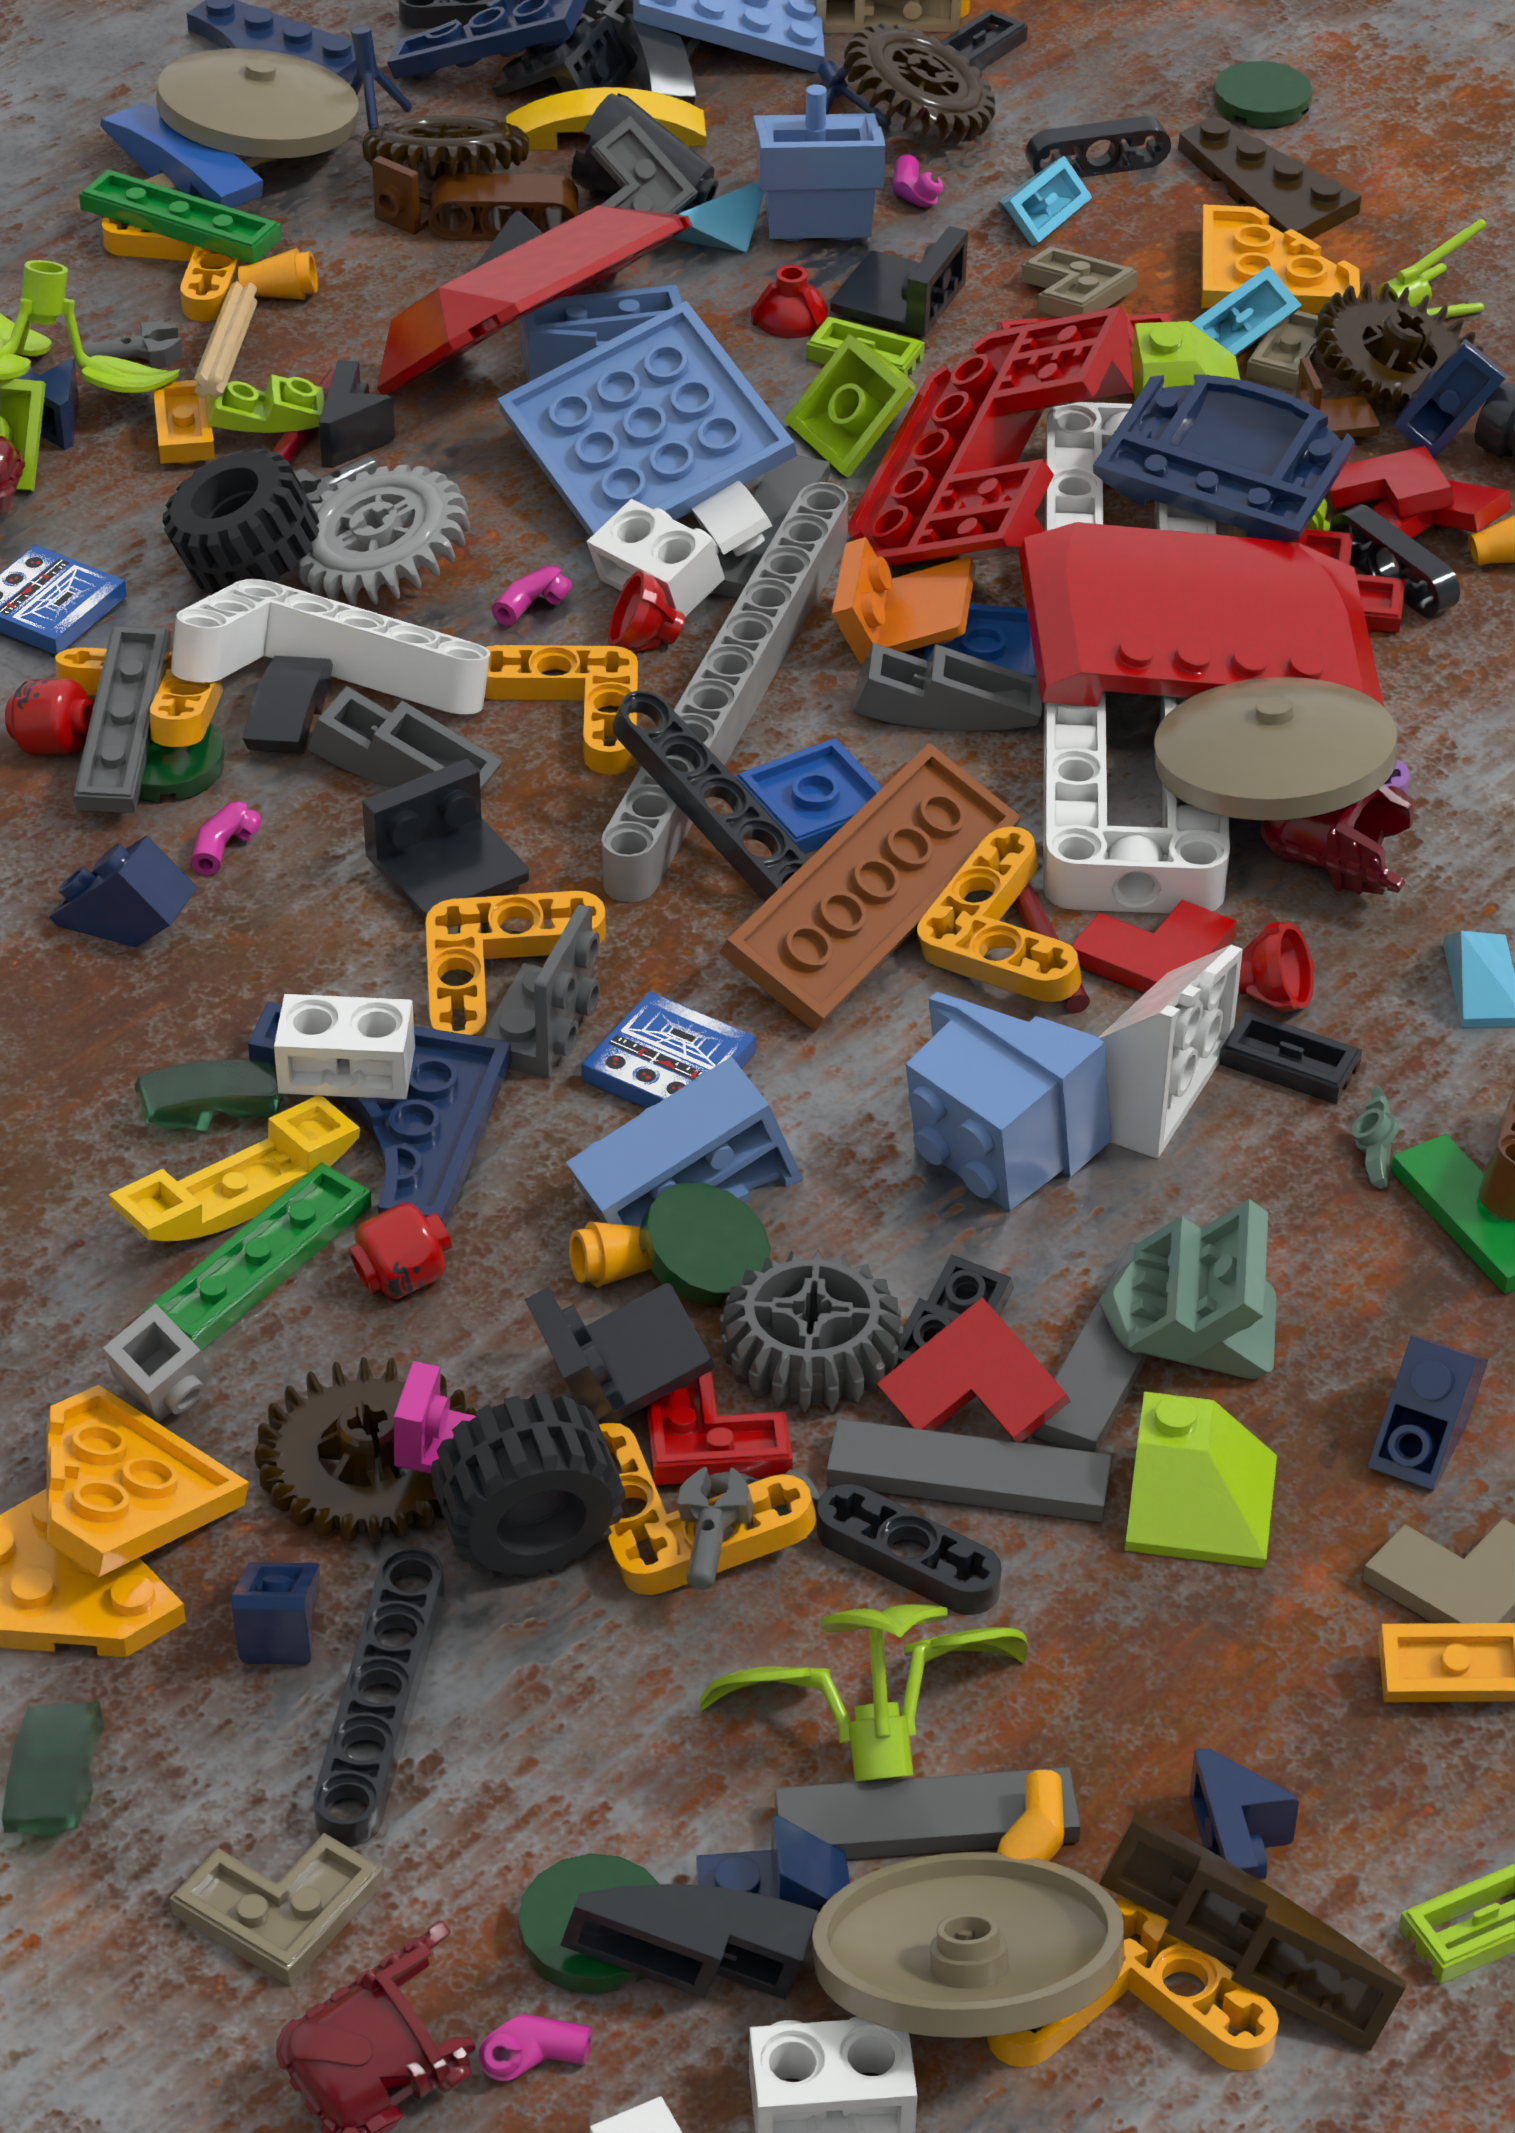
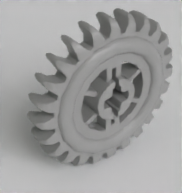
M397 465L393 471H389L388 466L378 467L372 475H369L367 471L357 473L355 481L350 482L344 479L338 482V490L335 492L327 490L319 496L321 503H312L319 518V523L317 524L319 533L317 539L310 542L313 547L308 555L300 558L298 561L299 565L294 569L300 582L305 587H310L313 594L322 596L325 589L329 599L338 601L340 590L343 588L349 603L354 607L357 605L358 592L361 588L366 589L372 603L377 605L379 600L378 590L382 584H386L395 598L399 599L400 578L406 577L412 581L417 589H421V580L417 569L420 567L428 568L434 576L439 577L440 569L435 555H442L451 563L455 561V554L450 541L459 547L465 546L463 531L466 532L470 529L467 517L469 508L466 499L461 495L458 485L447 480L445 474L430 472L429 468L417 466L412 471L409 465Z

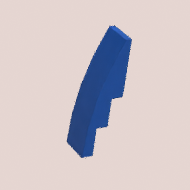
M140 103L101 119V128L150 177L163 172L183 193L192 196L202 194L208 201L231 208L262 196L263 179L235 154L201 145L182 136L167 125L159 115L156 107Z

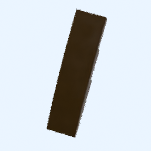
M1136 1810L1102 1872L1099 1885L1166 1918L1167 1923L1164 1932L1232 1966V1981L1370 2052L1406 1989V1981L1344 1935L1275 1889L1205 1847Z

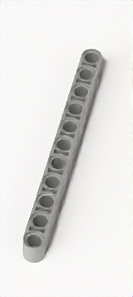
M812 483L805 486L799 492L674 709L724 766L844 552L845 543L848 541L849 496L844 488L834 483ZM666 756L670 765L682 772L695 770L692 763L683 756ZM642 766L604 830L601 839L602 886L610 898L619 902H639L649 898L656 891L693 824Z

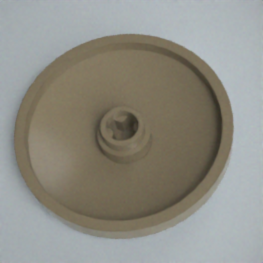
M245 48L197 52L170 63L161 72L157 82L156 107L159 115L167 125L194 142L227 153L260 158H296L315 155L334 149L346 142L353 135L357 125L358 97L353 88L342 77L319 64L284 53Z
M1298 677L1249 679L1201 692L1171 710L1159 724L1154 738L1157 775L1163 785L1173 795L1196 808L1210 813L1249 820L1306 818L1333 812L1352 805L1371 795L1389 779L1395 769L1398 757L1397 727L1391 714L1383 705L1370 696L1341 684Z
M990 1852L932 1855L906 1860L870 1872L846 1885L828 1900L817 1915L812 1934L815 1974L819 1984L833 2001L848 2012L876 2025L906 2033L933 2037L972 2038L1017 2033L1054 2023L1073 2015L1099 1999L1116 1981L1124 1962V1925L1122 1914L1116 1901L1098 1883L1075 1870L1038 1858L1013 1859L1001 1853Z

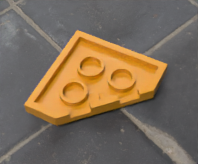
M1203 204L1201 308L1213 307L1268 265L1302 305L1298 311L1319 314L1322 306L1330 301L1334 293L1339 292L1343 296L1344 291L1350 285L1354 287L1356 298L1360 293L1359 268L1345 260L1337 263V265L1321 256L1320 245L1293 229L1282 233L1268 225L1269 215L1255 207Z
M96 1385L50 1406L46 1427L47 1543L96 1576L100 1577L245 1505L249 1486L247 1480L102 1386Z
M47 1488L0 1514V1648L55 1652L57 1643L96 1646L97 1655L128 1657L186 1622L184 1603L140 1558L98 1577L47 1543Z

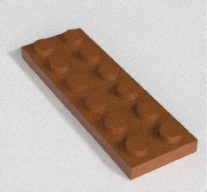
M928 743L726 940L720 954L816 1032L917 929L922 916L981 841L994 830L1009 826L1016 827L1021 816L931 743Z

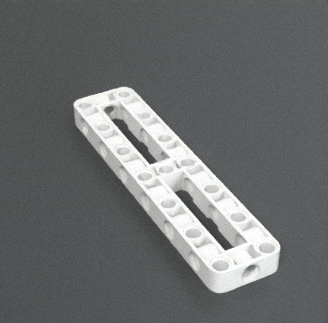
M1079 402L1056 406L1049 411L1044 461L1054 476L1044 494L1045 531L1075 522L1103 524V480L1093 473V464L1133 404ZM1155 501V529L1216 535V520ZM1105 691L1102 694L1098 707L1044 702L1043 890L1045 897L1052 904L1070 910L1170 914L1182 899L1211 911L1217 910L1224 902L1230 854L1229 817L1204 811L1182 801L1173 795L1162 783L1163 828L1108 826ZM1162 696L1160 723L1171 710L1189 698Z

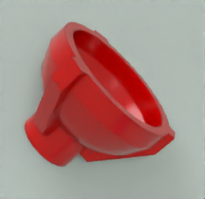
M785 265L776 271V282H771L751 309V322L753 326L757 325L764 332L781 338H803L815 334L828 317V307L819 290L807 283L808 273L805 268L798 265Z
M638 570L625 581L610 619L608 646L624 647L632 652L659 647L661 641L672 645L677 640L684 624V613L673 609L667 604L662 586L652 575Z
M1290 922L1267 924L1245 947L1242 952L1239 994L1247 993L1252 999L1281 1013L1303 1009L1309 1005L1313 995V971L1315 968L1305 938L1296 925Z

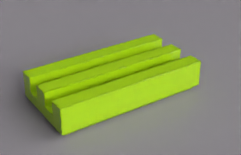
M827 317L806 344V359L826 365L848 334L888 359L908 377V373L912 374L916 369V362L920 363L924 358L925 342L837 318Z
M1515 1863L1401 1912L1400 1931L1406 1939L1415 1938L1417 1941L1415 1951L1423 1962L1429 1959L1432 1961V1974L1439 1984H1443L1515 1952V1899L1502 1905L1493 1903L1473 1913L1472 1918L1436 1933L1433 1930L1436 1926L1515 1893Z

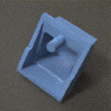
M815 84L808 86L806 89V115L753 116L760 191H765L769 239H783L796 242L805 238H834L848 241L856 237H872L876 188H884L885 139L881 127L878 126L875 113L826 114L827 89L822 85Z
M935 992L928 998L933 1038L905 1064L909 1090L908 1100L911 1106L914 1131L913 1141L919 1153L927 1161L934 1165H944L961 1177L974 1194L984 1199L989 1197L1010 1212L1058 1173L1063 1172L1067 1176L1072 1177L1112 1141L1104 1041L1095 1035L1038 1016L1027 1022L939 992Z

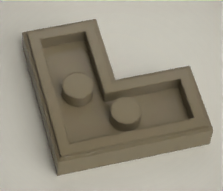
M1050 246L1022 264V282L1047 288L1038 294V312L1063 318L1106 309L1137 288L1138 271L1130 267Z
M1297 311L1268 332L1248 360L1246 377L1297 390L1300 358H1309L1312 365L1313 363H1318L1326 366L1322 360L1324 354L1318 351L1315 344L1317 337L1314 327L1318 321V315Z
M1502 1518L1463 1559L1404 1524L1365 1564L1363 1582L1431 1623H1509L1515 1617V1525Z
M325 1833L277 1883L217 1848L169 1898L171 1914L290 1987L384 1885V1871L381 1866Z

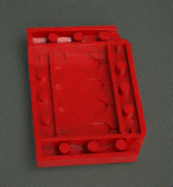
M1082 522L1071 523L1027 536L1023 539L1019 551V561L1041 702L1098 707L1104 691L1191 698L1206 690L1238 681L1271 677H1298L1323 680L1353 688L1370 696L1384 706L1355 568L1351 565L1292 541Z

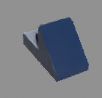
M1464 339L1436 372L1431 371L1426 376L1392 425L1418 447L1426 446L1435 459L1506 379L1507 373L1467 339Z
M68 359L42 374L30 368L23 376L14 378L44 381L46 383L40 435L63 450L73 446L79 406L74 359Z
M248 1563L232 1593L233 1621L238 1654L242 1662L249 1664L310 1663L312 1659V1608L320 1592V1563Z
M1210 1748L1196 1749L1194 1751L1189 1797L1203 1847L1256 1879L1265 1880L1267 1876L1265 1848L1288 1845L1294 1840L1299 1807L1297 1797L1290 1791Z
M772 1816L771 1850L696 1855L698 1886L723 1887L767 1895L818 1910V1914L833 1895L850 1884L845 1852L781 1816Z

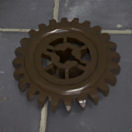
M890 24L870 25L865 27L864 30L855 32L845 49L843 68L850 70L848 82H854L862 78L857 88V95H862L867 90L874 89L875 92L870 100L869 107L874 108L880 101H888L890 104L885 119L889 120L895 112L905 117L903 130H907L914 120H921L923 124L922 138H925L933 125H936L939 128L938 141L940 143L946 140L952 129L955 144L960 143L965 135L967 140L971 142L976 136H981L985 133L996 114L994 106L996 102L991 92V87L987 80L982 79L983 74L979 69L970 66L971 61L964 55H957L955 48L949 44L945 46L940 44V39L932 35L926 37L923 31L913 29L911 32L906 26L897 24L894 27Z
M426 116L379 125L364 136L362 145L364 159L369 162L370 166H372V161L378 156L402 165L404 160H408L409 168L415 171L419 162L424 161V174L426 178L436 181L437 178L444 174L451 173L452 176H455L456 173H469V169L471 174L475 175L477 160H483L491 173L495 170L496 158L506 170L510 168L511 161L516 166H519L521 161L525 162L528 157L529 137L519 127L506 122H498L497 120L470 116Z
M1369 282L1363 285L1357 298L1354 287L1350 285L1344 291L1343 296L1336 292L1332 295L1330 301L1322 306L1318 315V321L1314 327L1317 337L1315 344L1318 351L1324 354L1322 360L1326 366L1336 368L1334 375L1340 381H1350L1349 388L1354 392H1366L1367 399L1376 403L1379 400H1383L1388 408L1396 410L1398 405L1404 408L1426 376L1431 371L1436 372L1464 339H1467L1472 345L1475 341L1476 334L1473 331L1462 338H1458L1463 327V318H1459L1451 326L1443 324L1448 312L1447 305H1444L1437 314L1431 316L1427 314L1429 295L1424 296L1416 307H1411L1408 301V287L1402 291L1397 302H1394L1389 297L1390 287L1388 283L1383 285L1377 299H1374L1371 295V285ZM1476 346L1483 353V347Z
M363 1356L360 1360L357 1378L354 1381H349L343 1374L340 1364L335 1361L332 1366L333 1386L328 1388L319 1383L316 1375L309 1371L306 1378L308 1399L300 1397L292 1386L287 1385L284 1391V1398L288 1413L284 1412L276 1403L269 1405V1425L261 1423L258 1427L259 1445L255 1448V1464L260 1470V1486L266 1492L271 1493L272 1505L280 1511L290 1510V1521L294 1524L305 1526L313 1521L314 1533L321 1536H328L335 1529L341 1530V1541L352 1542L359 1533H366L370 1542H380L384 1531L390 1530L397 1538L409 1536L408 1525L414 1523L420 1528L426 1529L435 1524L434 1512L443 1515L432 1485L433 1478L430 1473L410 1469L403 1477L396 1479L403 1467L394 1466V1414L406 1381H398L397 1365L394 1358L391 1357L388 1360L386 1371L382 1377L374 1379L366 1357ZM440 1374V1396L447 1397L446 1378L443 1374ZM457 1389L450 1397L449 1410L477 1416L474 1408L466 1409L465 1395L461 1389ZM375 1457L378 1458L379 1461L380 1479L376 1472ZM319 1458L339 1460V1464L332 1476L328 1474L319 1462Z

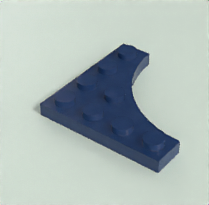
M205 0L187 13L188 30L214 42L222 49H259L300 57L333 71L347 83L353 80L357 72L353 41L348 37L334 35L314 28L306 22L294 21L280 16L267 8L255 7L238 0Z
M493 0L487 4L488 9L474 15L467 25L462 26L455 19L427 31L400 38L387 64L394 79L411 75L413 78L419 79L433 74L439 68L456 65L458 68H465L477 63L484 57L500 54L502 57H510L520 53L526 47L544 43L546 46H555L565 42L572 36L588 0Z
M266 1003L248 1042L250 1062L276 1068L274 1044L282 1004ZM414 1026L415 1050L407 1099L336 1097L348 1105L365 1123L382 1154L386 1171L384 1187L378 1204V1214L400 1203L408 1202L419 1208L425 1217L435 1212L446 1228L511 1064V1042Z

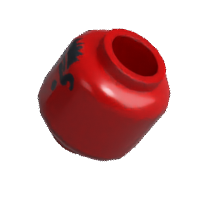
M33 679L24 681L15 694L8 699L6 704L5 725L7 732L23 751L31 755H69L77 753L85 745L94 702L89 699L83 686L73 679Z
M403 1202L359 1224L355 1232L356 1244L350 1246L348 1252L354 1268L369 1294L374 1295L380 1292L387 1299L398 1301L439 1281L443 1277L446 1270L443 1252L452 1248V1242L443 1222L435 1212L425 1217L420 1209L412 1203Z

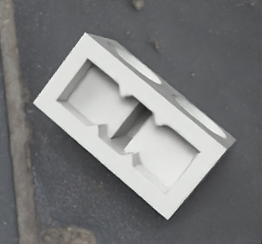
M630 499L586 541L601 581L622 591L627 578H630L638 570L652 575L662 586L667 604L673 609L683 612L685 617L725 579L717 555L719 552L718 546L708 533L698 528L693 530L673 520L662 509H651L633 499Z
M284 994L274 1044L278 1094L407 1099L415 1050L412 1000Z
M858 2016L849 2020L812 2023L784 2020L770 2026L750 2027L749 2077L755 2133H915L918 2095L909 2033L879 2026ZM862 2073H876V2074H879V2075H878V2076H866V2075H862ZM795 2078V2079H800V2080H802V2081H799V2082H787V2081H784L783 2079Z

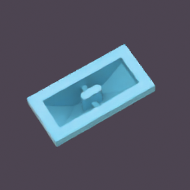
M1062 156L999 200V202L1031 246H1034L1088 202L1092 196L1065 156Z
M759 181L679 213L678 215L688 216L693 226L672 239L747 253L765 191H760Z
M1268 265L1191 323L1237 356L1297 312L1302 305Z
M1458 931L1444 936L1443 946L1461 1027H1515V972L1506 935Z

